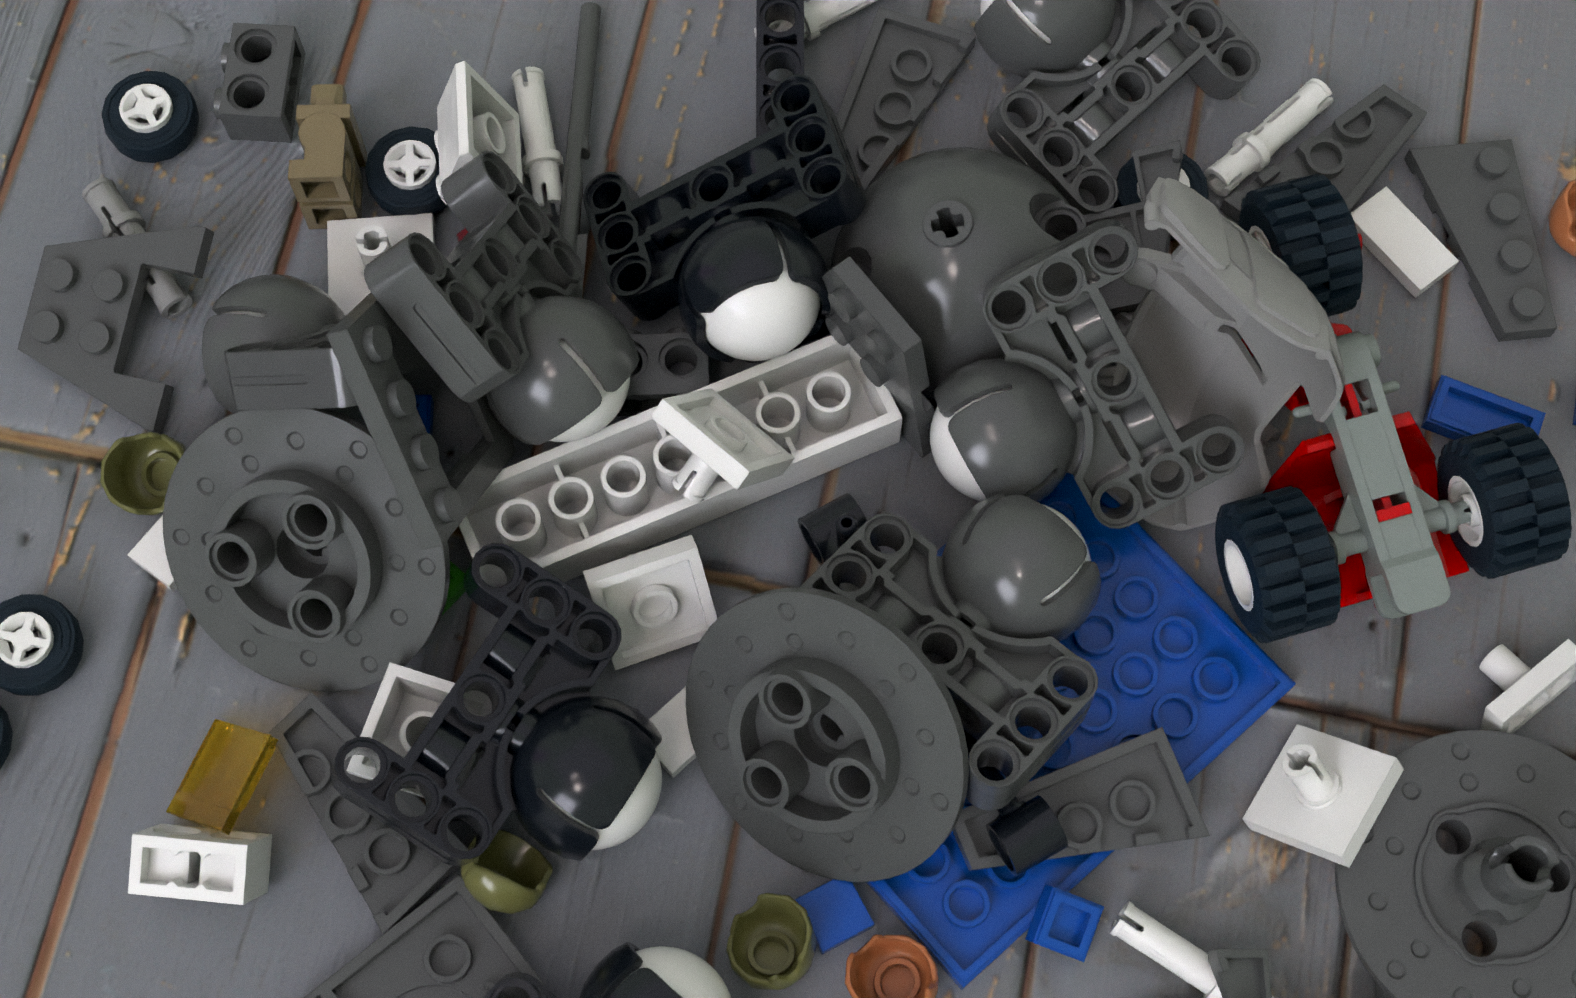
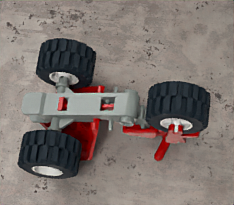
M1317 173L1251 190L1246 193V197L1243 198L1241 204L1239 226L1288 265L1289 270L1299 277L1313 293L1328 317L1354 309L1357 305V300L1360 299L1363 279L1362 236L1360 233H1357L1350 210L1335 185H1332L1327 177L1324 175L1320 176ZM1331 323L1344 362L1345 383L1339 402L1324 421L1330 433L1303 440L1271 477L1262 494L1223 504L1219 508V512H1217L1215 526L1217 560L1227 595L1241 623L1260 643H1269L1329 626L1336 622L1340 608L1373 599L1379 615L1386 619H1396L1441 606L1449 600L1451 594L1447 578L1468 572V565L1471 568L1473 567L1480 576L1493 579L1553 562L1562 558V554L1567 552L1572 531L1570 501L1562 473L1548 446L1532 428L1525 427L1523 423H1514L1449 441L1441 449V456L1438 458L1436 470V457L1410 411L1391 415L1385 394L1398 391L1400 384L1395 380L1381 384L1376 369L1380 365L1381 354L1374 336L1370 333L1363 335L1359 331L1352 332L1349 326ZM1242 338V339H1241L1242 342L1244 343V345L1246 346V348H1247L1248 351L1250 352L1251 356L1254 357V355L1252 354V352L1250 351V349L1248 348L1247 344L1245 343V341H1244L1243 338ZM1300 385L1284 404L1296 418L1313 414L1305 390ZM1353 385L1362 400V402H1360L1359 404L1356 398ZM1368 410L1369 414L1362 416L1361 411Z

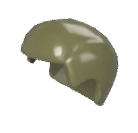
M146 432L117 439L101 461L100 483L109 501L123 510L137 515L162 514L169 481L177 463L186 450L184 444L164 433L159 434L155 432Z
M500 829L489 847L473 862L461 866V877L472 897L484 907L493 911L514 914L531 909L536 905L544 894L553 868L551 863L538 849L524 839ZM476 836L466 851L474 848Z
M764 893L758 895L756 903L751 908L734 916L726 952L734 973L751 988L781 990L796 983L809 971L817 948V940L811 919L804 907L791 896Z

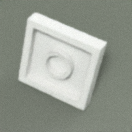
M433 213L327 221L328 295L343 311L345 316L371 293L364 278V269L368 263L414 232L426 236L436 245V222Z
M711 388L663 398L650 416L692 452L679 474L673 478L672 485L677 491L682 490L686 485L687 489L683 496L694 502H702L707 491L718 475L736 490L782 476L794 460L790 453Z
M692 535L583 571L592 601L609 612L618 621L621 628L622 640L618 650L611 658L615 670L699 642L709 627L718 619L699 551Z
M1297 724L1242 819L1252 831L1350 868L1404 768L1396 757Z

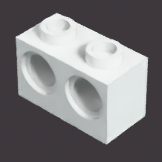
M161 823L132 834L128 894L244 905L268 893L272 834Z

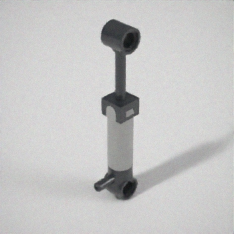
M846 493L799 518L798 524L809 549L818 563L822 565L867 519L855 499ZM875 547L877 551L882 553L879 547ZM851 583L837 585L839 589L848 592L859 589ZM931 653L926 655L929 661L936 664L950 662L941 654ZM964 730L969 756L977 740ZM986 766L978 769L989 780L1000 781L1005 779L1000 770L995 767ZM1039 795L1027 802H1019L1015 796L1010 803L1001 809H997L1000 815L995 820L986 824L988 835L995 850L1007 869L1015 877L1068 847V840L1059 820L1048 803Z

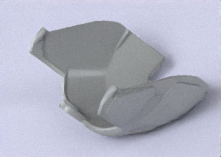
M1158 177L1146 195L1144 205L1145 228L1151 231L1158 228L1166 229L1180 245L1172 254L1138 247V257L1133 268L1121 276V279L1132 286L1148 290L1134 313L1126 330L1125 337L1176 430L1202 416L1209 414L1222 415L1234 424L1245 445L1244 459L1240 466L1232 473L1144 518L1145 521L1155 526L1184 531L1216 522L1217 512H1219V508L1223 504L1262 494L1270 480V472L1260 440L1264 428L1300 385L1305 390L1314 419L1318 422H1324L1341 398L1345 383L1343 358L1326 311L1307 288L1306 284L1289 270L1288 265L1236 223L1225 218L1213 203L1194 189L1175 179ZM1229 326L1234 327L1239 332V334L1247 344L1248 348L1258 361L1262 370H1260L1257 363L1251 356L1250 352L1248 351L1240 337ZM1115 362L1114 366L1102 367L1098 373L1097 380L1105 386L1113 387L1119 385L1126 378L1128 368L1118 362ZM1079 389L1074 391L1076 397L1082 395ZM1102 419L1121 456L1124 455L1122 449L1125 446L1111 421L1105 423ZM1222 433L1210 435L1202 445V453L1210 456L1222 454L1230 444V436ZM1172 460L1161 461L1152 469L1151 478L1158 482L1170 481L1179 472L1180 465ZM1112 487L1106 490L1121 505L1126 503L1130 496V492L1123 487Z

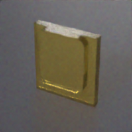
M215 719L166 812L183 820L230 835L240 813L247 806L272 758L278 739L269 734Z

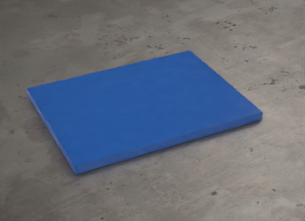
M1066 473L1064 479L1055 490L1039 503L1062 513L1077 527L1087 544L1091 561L1095 562L1099 568L1101 589L1097 604L1082 626L1068 638L1060 641L1066 648L1093 666L1098 676V688L1084 721L1029 781L1163 727L1188 784L1285 696L1296 683L1137 522L1121 529L1109 528L1101 524L1094 516L1074 480L1073 474ZM1106 491L1100 498V502L1107 507L1116 508L1121 506ZM946 544L938 549L937 556H942ZM1054 687L1055 690L1064 697H1079V695L1069 687ZM1021 726L1017 728L1027 738L1039 739L1043 737L1033 727ZM965 798L963 809L972 805L967 798ZM952 831L934 854L919 866L893 878L866 883L919 943L927 947L935 961L963 990L1029 929L1045 884L1070 892L1115 850L1044 860L1015 877L1006 866L969 871Z

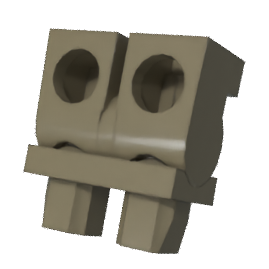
M315 84L311 86L310 105H297L296 121L299 126L298 135L305 154L304 159L289 160L288 180L297 202H300L299 206L309 229H327V221L362 218L363 178L360 167L366 166L367 151L351 104H346L347 95L344 86L341 84Z

